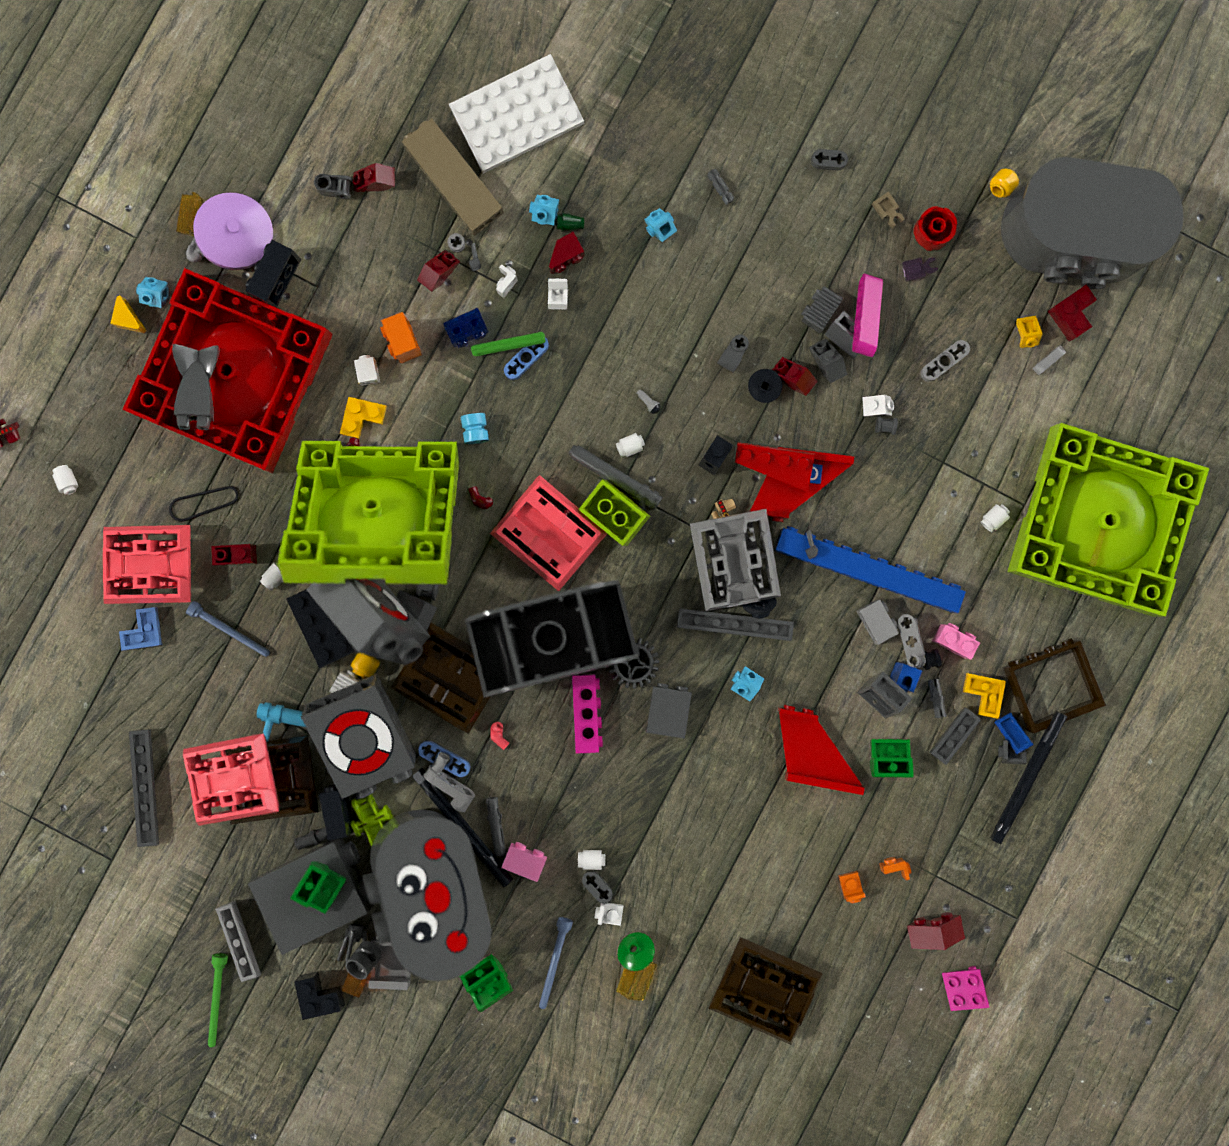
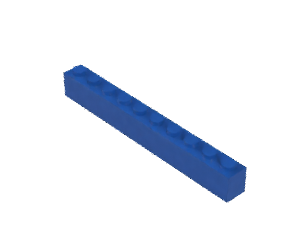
M789 526L786 529L782 528L774 548L776 552L945 611L959 613L966 591L960 590L961 586L953 583H950V585L943 584L942 579L936 577L926 578L924 577L925 574L914 570L911 573L906 571L907 567L896 564L895 567L888 565L889 561L885 559H871L870 554L859 551V554L851 552L852 548L844 545H841V548L834 546L833 541L823 539V541L817 540L813 534L812 538L814 545L818 549V554L816 557L809 559L805 552L806 549L810 548L806 532L804 535L797 533L798 529Z

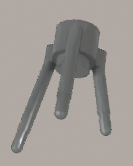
M349 924L337 961L341 960L348 940L346 962L350 958L353 943L360 942V938H362L363 942L367 941L368 931L364 930V925Z

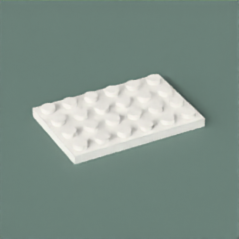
M551 54L449 104L482 173H486L584 124V120Z

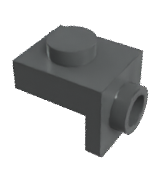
M1003 740L1002 746L999 745L998 757H1002V763L1026 765V750L1016 754L1008 740Z

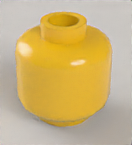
M1007 168L999 170L990 181L992 194L1001 198L1010 196L1019 185V178L1016 172Z
M359 652L351 663L352 672L364 679L373 676L380 665L376 657Z

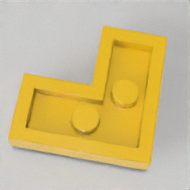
M348 397L340 434L360 439L363 422L368 421L382 425L387 406Z
M966 673L963 692L981 695L978 715L999 719L1006 681Z

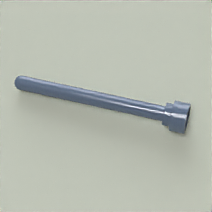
M193 601L187 608L186 614L192 618L200 617L265 657L270 655V651L203 611L204 608L198 602Z
M559 917L556 924L559 932L539 1003L541 1009L547 1007L566 933L572 928L573 921L565 917Z

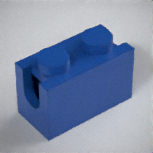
M896 662L890 678L906 693L908 691L914 693L922 671L907 664Z

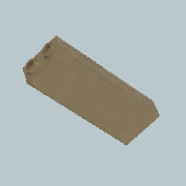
M432 118L429 121L422 122L416 131L410 132L404 137L402 144L406 151L473 236L504 214L501 205Z

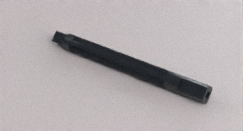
M1056 710L990 837L992 841L1002 844L1006 834H1008L1068 717L1065 714Z
M421 768L412 777L443 815L466 833L472 850L501 886L505 888L513 880L507 870L501 868L502 864L461 814L453 808L443 792L424 778L425 770Z

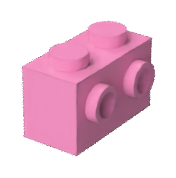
M948 623V625L940 624L932 642L964 659L972 660L980 645V642L975 640L976 636L965 632V634L959 632V627Z

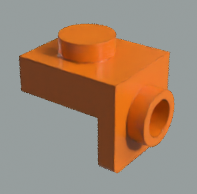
M890 857L884 859V862L879 863L880 869L884 874L901 870L902 877L906 881L910 880L911 868L904 859Z

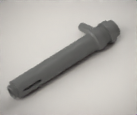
M573 445L568 453L571 459L635 497L634 500L639 502L638 506L643 510L645 507L655 510L663 498L659 495L658 491H652L645 483H639L579 445Z

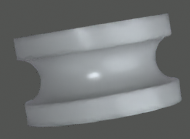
M458 233L450 235L448 238L449 248L457 253L464 250L466 245L464 237ZM459 239L461 245L454 247L452 241Z

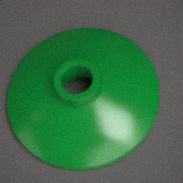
M640 932L627 935L619 944L618 960L627 970L640 971L650 965L655 955V946L652 939ZM634 947H637L635 952H631Z

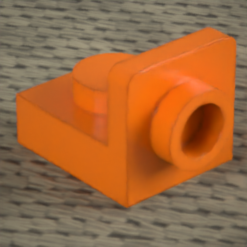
M857 871L838 875L843 897L847 902L857 903L861 901V898L866 897Z

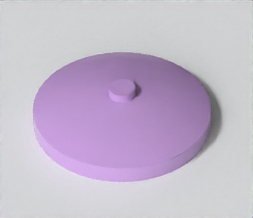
M222 193L211 197L202 204L194 219V238L200 252L210 262L221 268L242 270L256 265L264 255L265 246L273 239V228L269 215L257 201L243 194Z

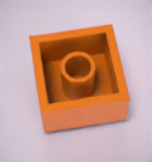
M403 312L381 320L383 326L380 329L387 342H390L387 347L394 359L404 363L422 356L409 320Z

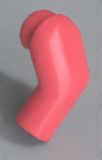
M501 722L493 723L490 729V738L504 750L510 743L503 737V724Z

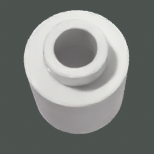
M636 433L622 438L616 443L621 458L624 456L627 458L643 451L642 447L645 446L642 436H637Z
M68 465L54 468L52 476L59 493L70 495L76 492L78 483L72 469Z
M996 504L983 516L981 524L991 533L994 530L997 531L1010 518L1008 515L1010 511L1001 504L999 506Z
M275 562L265 571L260 580L271 591L283 582L279 565Z
M583 850V852H578V868H583V870H601L602 866H605L606 855L602 854V850Z

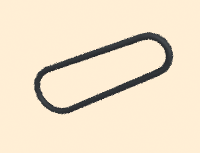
M225 486L178 497L170 503L169 513L176 521H187L234 504L238 500L239 493L235 487ZM225 489H233L236 493L233 501L184 519L176 518L172 513V506L178 500Z

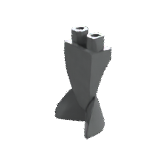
M173 344V357L183 377L177 391L174 406L177 425L179 429L188 430L190 429V422L197 421L198 429L209 430L210 422L214 421V406L209 379L216 367L220 349L214 345L198 351Z

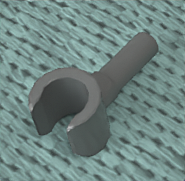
M472 243L473 259L468 262L474 272L481 268V264L478 259L476 245Z
M806 531L810 548L806 549L805 552L808 558L812 559L817 556L818 549L814 545L811 531Z

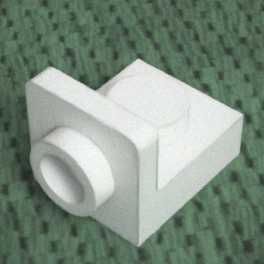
M501 264L499 269L506 277H502L498 281L496 290L504 298L518 279L515 275V270L510 266L504 267Z
M600 903V907H596L595 919H598V925L606 923L621 926L624 905Z

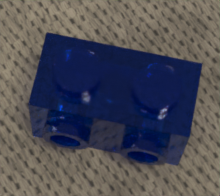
M478 308L443 323L454 348L457 346L462 348L469 344L468 341L473 339L480 340L489 332Z

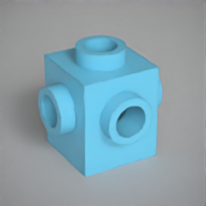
M537 195L535 201H531L529 213H532V221L541 225H554L558 214L559 199L550 198L548 195Z
M660 208L651 212L644 219L647 224V232L651 237L655 236L661 242L677 231L671 214L669 212L665 213Z
M145 277L137 285L136 293L139 295V303L162 308L169 299L168 282Z
M745 666L741 672L737 671L731 681L734 683L731 690L751 701L760 690L764 678Z

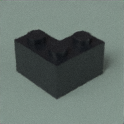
M318 971L299 975L294 981L302 1020L341 1012L345 1006L342 987L338 986L322 990Z

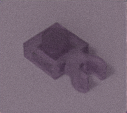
M931 257L924 263L922 258L902 262L905 281L924 278L926 276L925 272L935 273L938 267L931 268L929 263L934 262L936 259Z

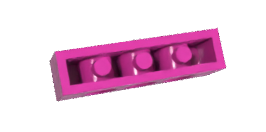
M596 674L573 675L576 754L598 753L599 748L603 747L602 736H598V728H602L601 717L597 716V709H601V699L596 694V690H600V679L596 678ZM582 690H591L592 697L584 699L581 696ZM585 708H590L593 711L591 718L583 717L582 711ZM585 728H592L594 735L587 738L584 736L583 730Z

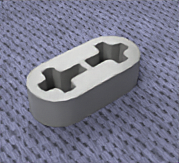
M1061 345L1057 346L1032 369L1037 375H1040L1061 358L1066 351Z

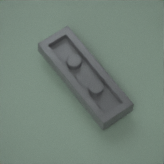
M964 707L929 753L947 765L981 719Z

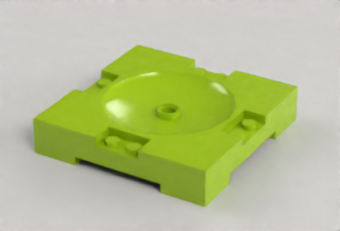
M1059 423L1050 427L1035 477L1036 485L1027 515L1023 517L1007 572L1094 597L1100 601L1152 617H1166L1176 583L1174 576L1194 508L1199 505L1209 468L1097 436L1098 434L1067 424ZM1106 516L1110 518L1109 525L1105 522Z
M302 441L296 468L298 476L287 531H284L278 559L284 583H345L346 578L385 579L386 584H447L452 540L453 508L456 501L459 471L457 442H418L417 447L342 446L341 441Z

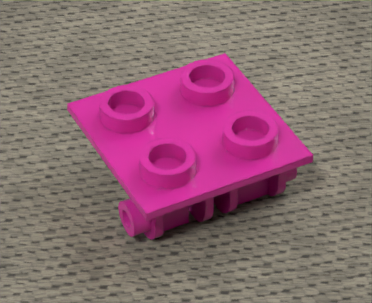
M976 966L968 967L969 970L942 973L951 1011L989 1008L981 970L976 969Z

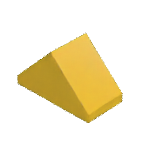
M120 295L117 296L110 324L117 328L145 333L146 329L127 299Z

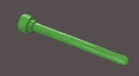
M224 953L213 954L211 961L215 972L208 1036L209 1047L216 1045L222 972L228 961V955Z

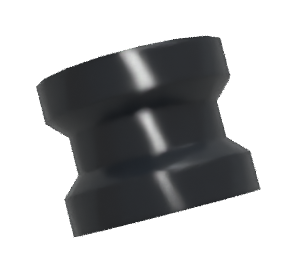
M932 649L931 652L925 651L926 662L923 666L925 670H930L931 667L939 668L942 666L938 649Z

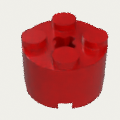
M938 206L928 208L917 220L913 229L916 241L928 251L943 248L956 233L957 219L948 208Z

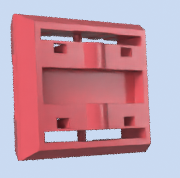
M540 475L490 533L558 591L561 590L607 535L603 529L578 510L579 508ZM539 488H542L553 499L566 508L565 512L562 513L537 492ZM546 500L548 503L543 506L541 503ZM571 512L584 525L588 526L595 535L591 537L568 518L567 515ZM505 529L509 530L532 551L529 554L525 553L502 532ZM518 530L522 532L519 537L516 535ZM580 530L584 532L581 537L578 535ZM535 553L561 574L558 579L532 558ZM556 561L558 564L555 567L551 565Z
M190 525L104 527V604L191 602ZM143 535V540L118 542V536ZM148 535H177V540H148ZM178 588V594L148 595V589ZM118 589H143V595H118Z
M264 733L184 749L183 758L190 784L195 819L199 826L279 811V802ZM250 745L252 747L250 751L226 755L227 749ZM221 751V756L201 760V755ZM262 799L263 804L237 809L236 805ZM231 806L232 810L212 813L211 808Z

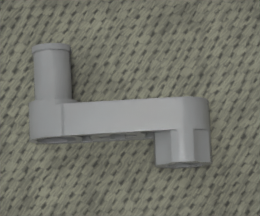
M904 614L898 620V627L907 663L911 667L921 668L925 665L926 660L918 628V620L910 614ZM906 618L912 620V624L909 625L910 628L904 626V622H907ZM911 636H914L913 639H917V642L914 643L915 647L907 644ZM914 657L917 658L916 664L912 661Z
M440 752L434 763L429 765L424 778L453 797L451 805L455 810L465 812L474 799L475 793L442 771L450 757Z

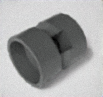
M362 942L346 962L347 971L357 979H366L382 957L380 949L372 942Z

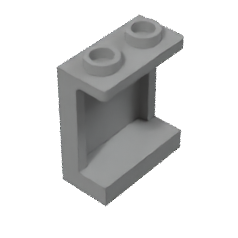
M376 935L371 942L380 949L382 957L371 971L368 989L408 990L411 973L399 962L390 942L380 945Z

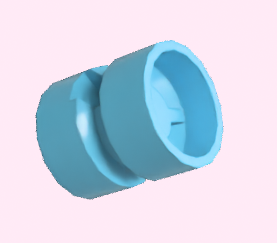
M485 413L461 416L462 428L466 430L463 432L464 444H478L489 441L488 430L484 429V426L487 425Z

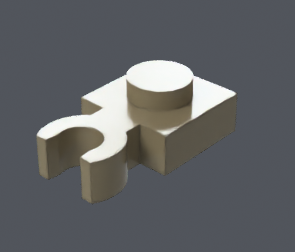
M889 191L871 204L882 220L886 217L889 219L888 224L892 229L896 226L893 219H898L900 223L904 221L903 215L896 212L899 206Z

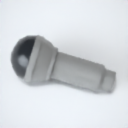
M641 389L637 391L638 397L647 405L650 413L656 414L660 411L661 406L659 402L652 400Z

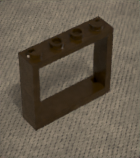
M1070 638L1062 641V645L1055 647V645L1044 648L1042 653H1030L1026 655V659L1021 661L1019 659L1008 662V666L1003 667L1028 732L1037 733L1047 729L1054 714L1033 721L1014 671L1064 651L1072 650L1091 699L1059 712L1068 716L1066 719L1068 721L1106 706L1081 641Z

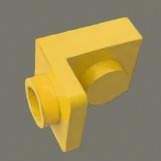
M1037 317L1018 318L1016 326L1021 337L1020 348H1031L1039 345L1042 331Z

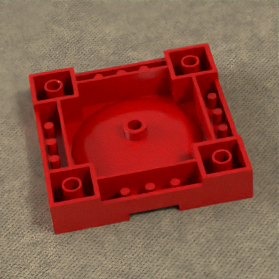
M184 268L169 302L171 307L144 369L141 375H137L122 410L273 474L295 423L296 413L308 386H311L333 334L325 327L292 313H287ZM173 344L198 351L214 345L220 349L216 367L209 379L214 406V421L210 422L209 430L198 429L197 421H191L190 429L188 430L179 429L177 425L174 406L177 391L183 377L173 357ZM231 367V374L226 376V370Z

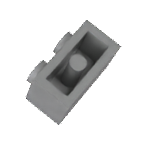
M875 600L856 611L874 644L877 645L899 634L896 621L893 618L890 619L887 613L889 611L884 601L881 602L880 600Z

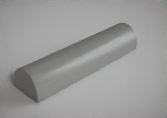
M236 901L216 908L240 981L244 982L259 977L261 972Z

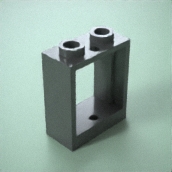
M884 672L869 678L857 692L885 719L901 713L913 699Z

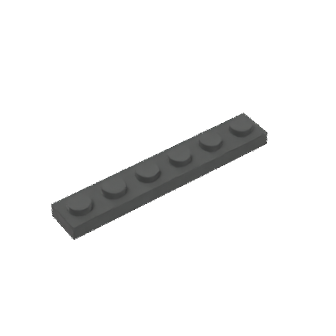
M680 608L677 628L792 641L794 622L757 619L748 616Z
M151 729L129 731L137 847L159 845Z

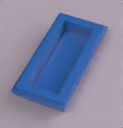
M1011 712L994 722L1016 754L1034 745Z

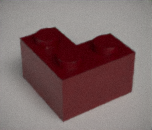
M1087 284L1048 310V313L1069 342L1093 327L1082 312V310L1097 301Z
M952 912L942 913L941 917L926 920L924 917L916 918L914 922L907 925L911 949L946 950L965 938L961 915H953Z

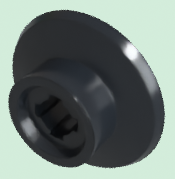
M760 369L750 377L748 389L755 400L761 403H769L780 396L782 380L775 371ZM762 383L769 386L767 390L761 389Z
M771 598L743 604L742 606L752 617L762 619L770 615V611L776 607L777 600Z

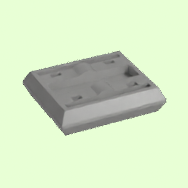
M766 509L690 524L705 611L781 597ZM753 521H758L764 551L762 554H760V549L756 544ZM747 529L749 530L750 533L753 532V535H749V536H748ZM703 531L706 534L711 564H706L701 535ZM708 537L710 541L714 540V543H709ZM761 558H765L766 571L769 583V587L764 588L761 573V567L763 566ZM712 568L717 598L712 596L707 569ZM755 575L757 576V579H761V581L756 582Z

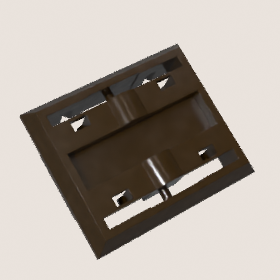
M430 622L427 629L430 637L422 645V654L414 662L403 666L391 689L469 734L491 696L484 698L480 678L475 674V672L478 673L477 667L464 658L466 654L474 658L472 646ZM432 635L461 650V655L455 652L452 653L430 640ZM439 646L441 648L440 653L433 648L437 649ZM418 681L421 683L420 687H417L416 685L412 684L417 683ZM404 682L409 683L410 685L414 686L415 688L432 697L434 699L433 702L425 698L420 693L413 692V689L404 685ZM440 702L467 718L466 721L460 717H455L452 712L442 708L437 703ZM458 706H461L462 712L456 710L454 707L458 708Z
M308 735L267 742L268 750L298 746V751L269 754L279 804L285 801L305 799L306 804L279 808V811L274 813L230 820V825L319 812ZM250 745L227 749L226 755L250 751L252 747ZM257 799L236 806L237 809H241V807L261 805L263 802L262 799Z
M740 937L708 1008L792 1045L823 973ZM745 951H746V952H749V953H751V954H753V955H758V954H759L760 958H762V959H764V960H768V961H770V962H772V963H775L776 965H773V964H771V963H768V962H765V961H763V960H761V959H758V958H756V957H754V956H752V955H749V954L745 953ZM749 957L755 959L754 963L749 960ZM780 966L788 970H791L798 975L803 974L804 977L807 978V980L781 969ZM792 976L798 978L797 983H796V980H794ZM724 998L729 999L732 1003L736 1002L739 1006L747 1007L750 1014L724 1003ZM776 1013L782 1015L781 1019L776 1015ZM767 1017H770L776 1022H781L786 1028H780L759 1018L766 1020Z

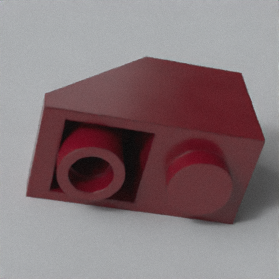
M374 163L353 172L355 192L385 191L395 187L394 167Z
M574 231L556 241L549 264L551 274L555 272L556 274L561 273L566 269V266L571 263L575 265L585 257L584 250Z
M444 250L424 264L417 281L432 292L446 281L460 261L453 254Z
M784 357L772 369L780 376L782 382L805 396L808 395L818 382L806 367Z
M256 545L211 546L213 566L257 564Z

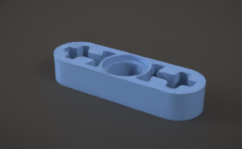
M545 337V343H543L544 348L538 347L535 350L538 353L536 356L529 349L530 346L523 347L505 365V376L510 380H517L548 350L547 338ZM537 344L531 345L532 349H534L537 346ZM523 353H530L532 355L530 362L524 363L521 360ZM518 360L524 368L521 369L519 366L516 369V375L513 373L509 375V368H515L518 365L515 361Z
M424 741L420 744L418 752L422 758L434 763L435 759L432 758L434 754L430 752L425 754V749H423V746L427 747L430 745L432 751L436 752L439 749L440 752L449 755L450 761L444 767L446 771L458 777H464L469 773L471 766L466 759L432 741ZM455 758L457 759L456 764H465L464 768L466 771L460 773L458 772L459 768L453 765L452 769L449 766Z

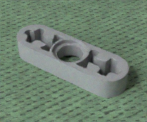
M964 340L955 342L921 369L922 379L927 382L934 381L968 355L970 351L969 344ZM958 347H964L962 352H959L956 356H953L952 353L955 352L958 349ZM942 356H947L950 359L949 366H943L940 363ZM935 366L939 368L935 372H933V376L926 375V373L928 372L927 368L929 370H931Z

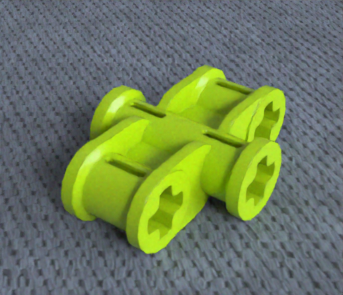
M370 794L361 799L354 798L351 800L352 806L359 818L357 821L352 820L351 826L357 837L361 836V833L366 832L372 846L377 833L386 824V821L393 818V814L388 805H384L379 810L373 794Z

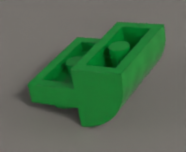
M870 740V770L872 777H914L910 740Z
M312 861L290 899L307 908L310 906L326 914L345 883L346 877L329 869V866L323 863Z
M492 954L460 976L467 993L471 995L479 1012H483L513 991L507 979L508 975L505 969Z

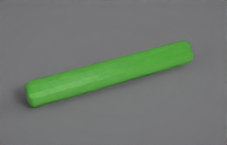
M537 332L471 346V352L473 356H480L545 343V334Z

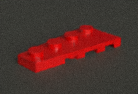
M738 442L735 463L808 492L815 453Z

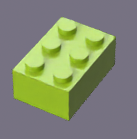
M604 479L600 481L578 509L622 546H627L651 517L609 481Z

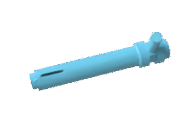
M268 702L260 703L257 709V718L266 722L263 730L266 742L269 741L273 723L306 727L301 718L303 711L285 708L284 705L279 704L273 706L272 703Z

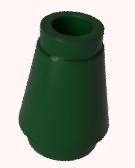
M563 212L562 214H557L556 229L561 230V232L584 229V217Z

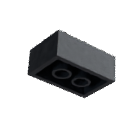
M271 240L264 248V255L261 261L259 260L256 263L255 273L252 278L248 279L245 291L254 299L277 308L301 259L292 249Z

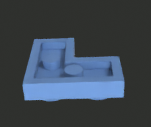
M157 607L136 610L138 629L119 631L121 651L162 645Z

